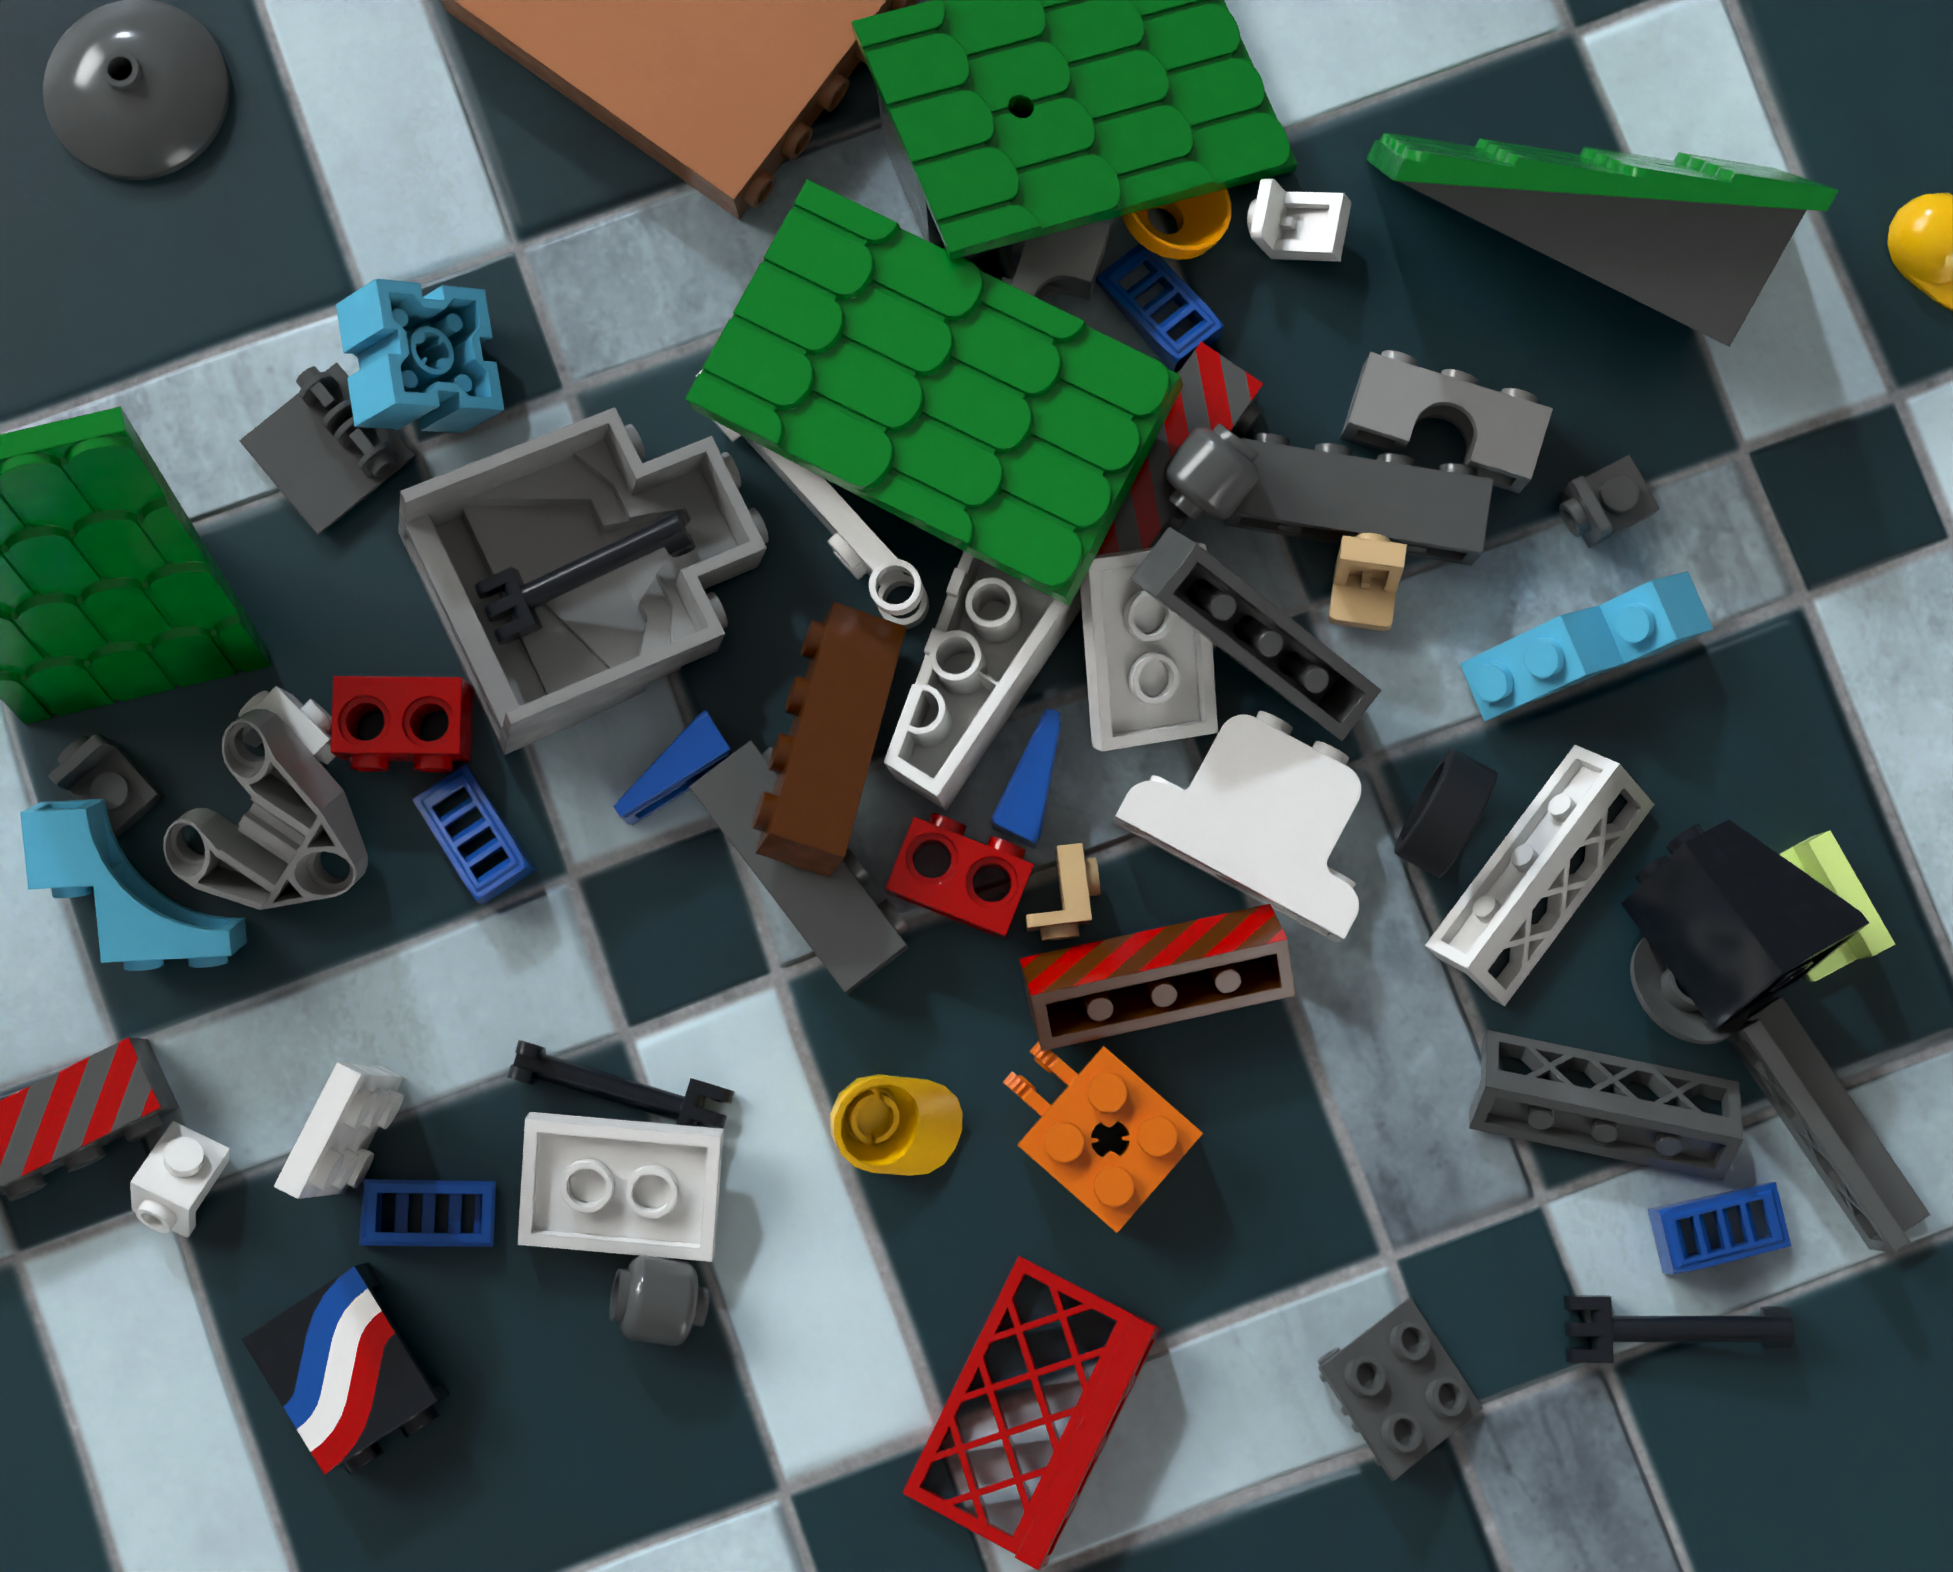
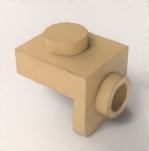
M1362 533L1355 537L1342 536L1335 564L1328 620L1331 624L1378 631L1390 630L1393 622L1396 592L1405 564L1407 544L1392 542L1388 537L1376 533Z
M1083 843L1060 845L1055 850L1062 910L1028 914L1025 917L1027 932L1040 930L1041 941L1079 937L1078 926L1088 925L1092 921L1089 896L1101 895L1097 859L1096 857L1084 858Z

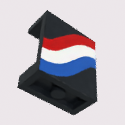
M369 1262L351 1267L242 1338V1341L324 1475L341 1465H344L349 1475L384 1453L378 1443L379 1440L400 1428L405 1438L409 1437L440 1416L434 1404L450 1395L444 1384L435 1388L431 1386L379 1302L373 1290L382 1285Z

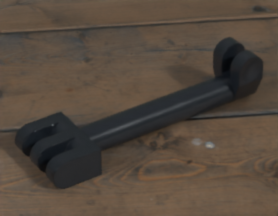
M679 510L673 511L656 519L652 525L524 584L519 570L513 567L502 570L476 583L474 587L480 599L492 597L503 591L506 597L484 608L489 622L504 619L514 614L516 619L494 631L498 644L511 643L543 628L535 610L537 606L661 548H665L672 557L682 556L696 548L695 543L685 528L686 523Z
M518 1040L515 1050L517 1054L513 1065H510L507 1078L534 1085L540 1079L677 1121L676 1125L697 1126L698 1122H703L724 1128L727 1116L704 1109L705 1099L707 1096L716 1102L731 1104L735 1092L690 1078L686 1094L682 1096L547 1055L545 1047Z
M1610 1295L1564 1296V1309L1576 1312L1591 1310V1321L1565 1322L1566 1336H1592V1348L1584 1346L1566 1348V1362L1614 1363L1613 1342H1762L1763 1348H1791L1794 1341V1323L1788 1307H1760L1761 1316H1612Z

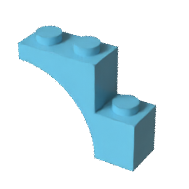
M1686 571L1651 580L1601 605L1560 615L1460 663L1485 722L1590 678L1663 653L1713 630V627L1691 576Z
M105 799L40 802L20 812L28 890L51 888L53 898H74L91 894L93 886L101 963L123 962L124 970L144 971L164 966V959L188 958L189 967H214L226 964L228 956H232L247 943L245 918L215 916L185 907L163 895L136 871L120 848L113 833Z

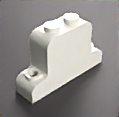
M1259 711L1256 717L1237 715L1224 723L1187 789L1184 790L1161 777L1152 775L1149 781L1140 782L1129 790L1115 815L1113 824L1264 905L1271 904L1273 910L1335 943L1345 939L1359 911V900L1354 891L1356 883L1328 867L1327 860L1361 796L1359 777L1351 768L1346 766L1349 761V757L1346 754L1320 741H1315L1313 747H1310L1290 736L1293 728L1287 722L1270 713Z

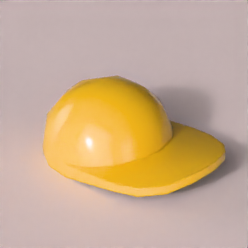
M1950 193L1925 194L1910 200L1897 211L1889 226L1887 245L1891 260L1902 276L1933 301L1953 311V195Z
M882 1074L857 1078L838 1094L830 1112L831 1136L839 1153L854 1167L871 1173L906 1176L929 1174L946 1163L956 1149L962 1132L963 1112L958 1098L945 1085L928 1079Z

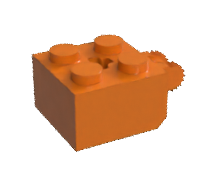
M1037 1042L1029 1051L1034 1056V1061L1048 1073H1053L1067 1087L1050 1105L1036 1092V1087L1022 1075H1016L1014 1072H1011L1003 1083L1041 1116L1019 1141L1017 1146L1112 1230L1118 1233L1203 1133L1106 1047H1101L1077 1074L1051 1050L1041 1051L1039 1042ZM1117 1122L1125 1132L1124 1136H1120V1140H1126L1123 1150L1119 1154L1107 1151L1102 1156H1099L1091 1144L1099 1141L1098 1138H1091L1092 1131L1099 1123L1110 1128Z

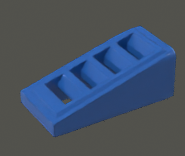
M1140 243L1096 277V283L1164 365L1175 373L1182 369L1200 342L1210 347L1222 336L1225 326L1207 304L1158 254L1151 252ZM1143 263L1150 273L1126 291L1118 282ZM1159 282L1164 291L1142 308L1135 300ZM1174 300L1179 309L1158 325L1152 316ZM1189 318L1195 326L1178 340L1174 341L1168 334Z
M1051 708L1048 711L1044 710L990 823L993 830L1033 849L1036 848L1037 842H1039L1061 728V713Z
M706 710L692 720L613 806L619 817L628 825L631 824L633 826L691 790L689 788L690 785L733 754Z
M463 765L412 799L476 902L485 905L537 870L468 765ZM465 787L471 797L443 816H440L435 806ZM478 808L483 817L453 836L448 827ZM491 828L496 837L467 856L462 847ZM504 849L509 858L480 876L475 867Z
M362 1180L359 1245L493 1247L496 1181ZM383 1193L395 1194L393 1233L381 1232ZM409 1194H422L420 1233H407ZM436 1194H448L447 1233H434ZM462 1194L475 1195L473 1233H461Z
M1776 1182L1647 1209L1662 1273L1676 1275L1791 1246ZM1761 1200L1770 1236L1758 1238L1749 1202ZM1736 1206L1744 1237L1743 1242L1734 1243L1726 1208ZM1713 1212L1720 1247L1711 1248L1703 1217L1704 1213ZM1689 1217L1697 1252L1687 1254L1679 1220Z

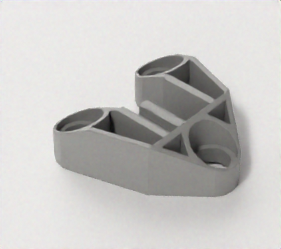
M254 709L244 713L227 727L222 738V754L227 768L251 795V800L254 801L249 811L241 818L238 824L239 827L215 811L208 808H195L187 811L168 827L164 836L163 851L166 862L171 871L180 879L197 890L258 910L336 897L347 892L365 874L368 866V854L344 790L291 728L276 713L267 709ZM249 725L257 730L263 741L265 756L252 754L245 747L242 739L245 726ZM187 825H191L200 834L205 847V854L196 853L188 847L184 839V830ZM321 852L335 853L346 859L350 864L349 875L344 878L330 875L321 864Z

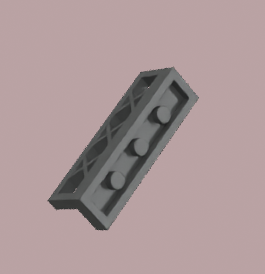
M1783 997L1773 998L1749 1014L1743 1026L1736 1030L1737 1032L1727 1040L1867 1247L1871 1250L1895 1253L1910 1243L1904 1232L1930 1216V1213Z
M1486 1030L1482 1041L1481 1081L1469 1109V1129L1700 1177L1724 1180L1744 1140L1740 1082ZM1499 1055L1522 1060L1533 1072L1522 1075L1499 1070ZM1567 1070L1585 1073L1596 1085L1592 1088L1575 1086L1561 1073ZM1630 1083L1648 1086L1660 1099L1655 1102L1638 1099L1625 1086ZM1693 1096L1721 1101L1722 1116L1702 1112L1689 1099Z

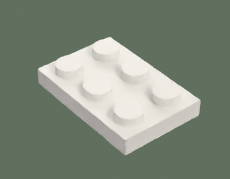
M1195 542L1206 550V544ZM1153 547L1096 555L1080 586L1092 748L1102 752L1218 733L1212 642L1130 580Z
M337 1062L274 1187L297 1199L345 1194L349 1186L357 1188L373 1161L374 1153L367 1149L378 1127L387 1129L400 1109L404 1095L397 1092L404 1077L382 1066Z
M529 1112L525 1118L517 1245L712 1262L716 1246L724 1129Z

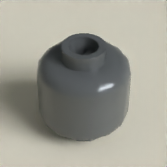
M1218 423L1214 430L1207 427L1195 428L1164 468L1166 480L1175 488L1168 499L1197 522L1200 521L1205 513L1216 519L1229 518L1260 478L1258 466L1253 462L1259 453L1220 423Z
M646 1255L639 1256L631 1261L627 1270L618 1269L611 1291L609 1318L610 1321L619 1322L621 1333L625 1339L677 1346L685 1342L692 1326L702 1327L704 1325L709 1305V1289L699 1286L695 1267L687 1261Z

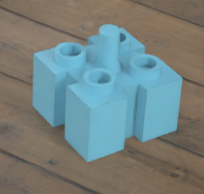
M374 279L336 304L343 353L353 354L358 357L360 369L347 378L355 427L399 430L418 419L420 431L464 433L504 411L497 362L483 361L481 344L493 338L485 289L442 285L423 297L420 283Z

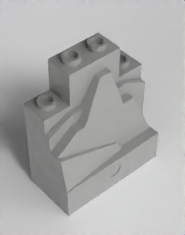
M614 407L400 491L398 533L504 755L570 728L643 693L648 683L681 670L682 666L718 651L725 636L723 628L728 626L727 617L717 595L714 592L706 594L704 589L757 568L767 549L765 543H768L769 537L760 513L754 507L747 508L738 490L741 487V478L733 458L728 452L720 453L712 436L642 463V460L646 458L642 440L632 424L624 426ZM679 510L686 523L685 528L695 543L696 548L682 556L672 557L665 548H661L537 606L535 610L543 628L511 643L498 644L494 631L516 619L514 614L504 619L489 622L484 608L506 596L503 591L492 597L480 599L474 587L476 583L502 570L513 567L519 570L524 584L652 525L656 519L673 511Z

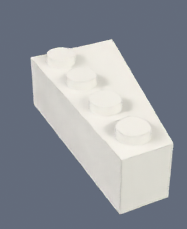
M964 551L958 567L954 568L946 590L947 597L935 629L932 628L918 677L915 684H912L884 759V764L896 780L947 811L1082 609L1080 588L1071 605L1068 606Z

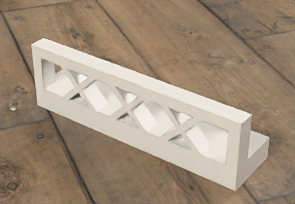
M1574 745L1425 946L1438 959L1467 974L1492 1000L1506 1006L1655 804L1620 763ZM1621 793L1628 802L1613 823L1607 824L1608 808ZM1585 846L1584 862L1574 874L1569 875L1570 859L1579 847ZM1548 897L1546 913L1538 924L1531 925L1532 910L1541 898ZM1510 948L1509 963L1497 979H1495L1488 970L1503 949Z

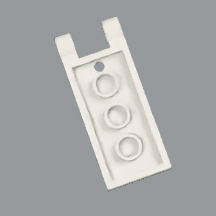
M714 421L733 443L741 436ZM744 437L833 535L827 542L833 548V553L857 580L868 573L870 576L869 591L883 619L907 627L906 629L919 625L928 613L929 599L915 567L907 561L897 559L825 478ZM900 586L914 588L912 595L905 602L900 604H889L886 602L888 594L893 589ZM920 603V607L917 610V612L908 618L900 619L891 616L907 614L914 610Z

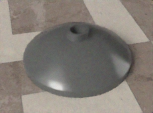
M122 0L106 4L87 13L76 21L59 39L51 53L45 70L43 100L48 121L56 137L78 161L86 167L109 177L123 180H147L162 177L182 169L198 158L210 146L226 118L230 101V77L225 58L218 44L207 29L190 14L178 7L160 1ZM125 66L132 67V73L127 79L122 81L115 80L119 69Z

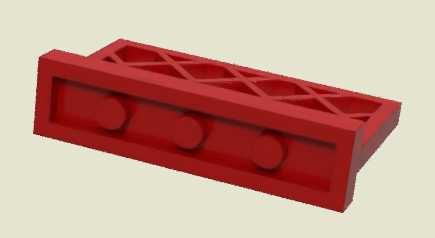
M1018 1256L902 1493L1015 1554L1014 1558L1034 1569L1040 1570L1045 1567L1162 1327L1130 1313L1022 1256ZM1026 1275L1049 1286L1057 1313L1023 1324L1015 1297ZM1061 1293L1083 1304L1066 1310ZM1094 1309L1117 1321L1105 1347L1080 1354L1069 1317ZM1009 1311L1014 1328L999 1332ZM1060 1320L1072 1358L1037 1369L1026 1332ZM1017 1335L1028 1372L994 1383L986 1356L994 1342ZM1099 1357L1088 1379L1083 1362ZM1074 1365L1083 1392L1075 1407L1052 1414L1040 1376ZM980 1371L985 1387L969 1392ZM1031 1380L1043 1417L1008 1429L997 1391ZM987 1394L999 1432L965 1443L957 1415L965 1401ZM1071 1416L1059 1438L1054 1421ZM1045 1425L1054 1452L1046 1467L1023 1474L1011 1436ZM951 1430L955 1447L940 1451ZM1002 1439L1013 1478L979 1489L968 1450ZM958 1454L970 1492L945 1499L923 1487L935 1461ZM1041 1476L1030 1498L1025 1481ZM1016 1484L1024 1514L1012 1535L990 1523L982 1495ZM972 1499L977 1515L956 1504Z

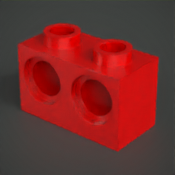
M333 676L330 752L345 761H350V770L385 772L389 771V761H414L413 770L451 772L453 762H471L473 689L462 677ZM370 711H382L384 727L381 733L372 740L361 741L357 731L360 719ZM445 711L449 720L445 734L435 741H424L420 731L424 718L432 712Z
M931 813L928 822L913 817L885 886L886 893L1005 940L1034 867L1033 863L1023 860L1026 850L1014 843L994 836H990L987 845L964 837L967 826L937 813ZM927 845L943 847L951 857V864L946 873L937 878H927L919 874L914 867V858L921 848ZM996 868L1008 876L1011 888L1006 897L1000 901L987 902L977 896L973 889V881L982 870Z

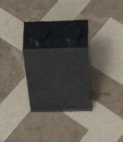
M1730 819L1705 832L1699 824H1696L1675 837L1666 846L1671 856L1669 858L1667 855L1662 856L1642 869L1635 876L1640 886L1621 903L1713 1030L1800 981L1869 924V921L1861 911Z

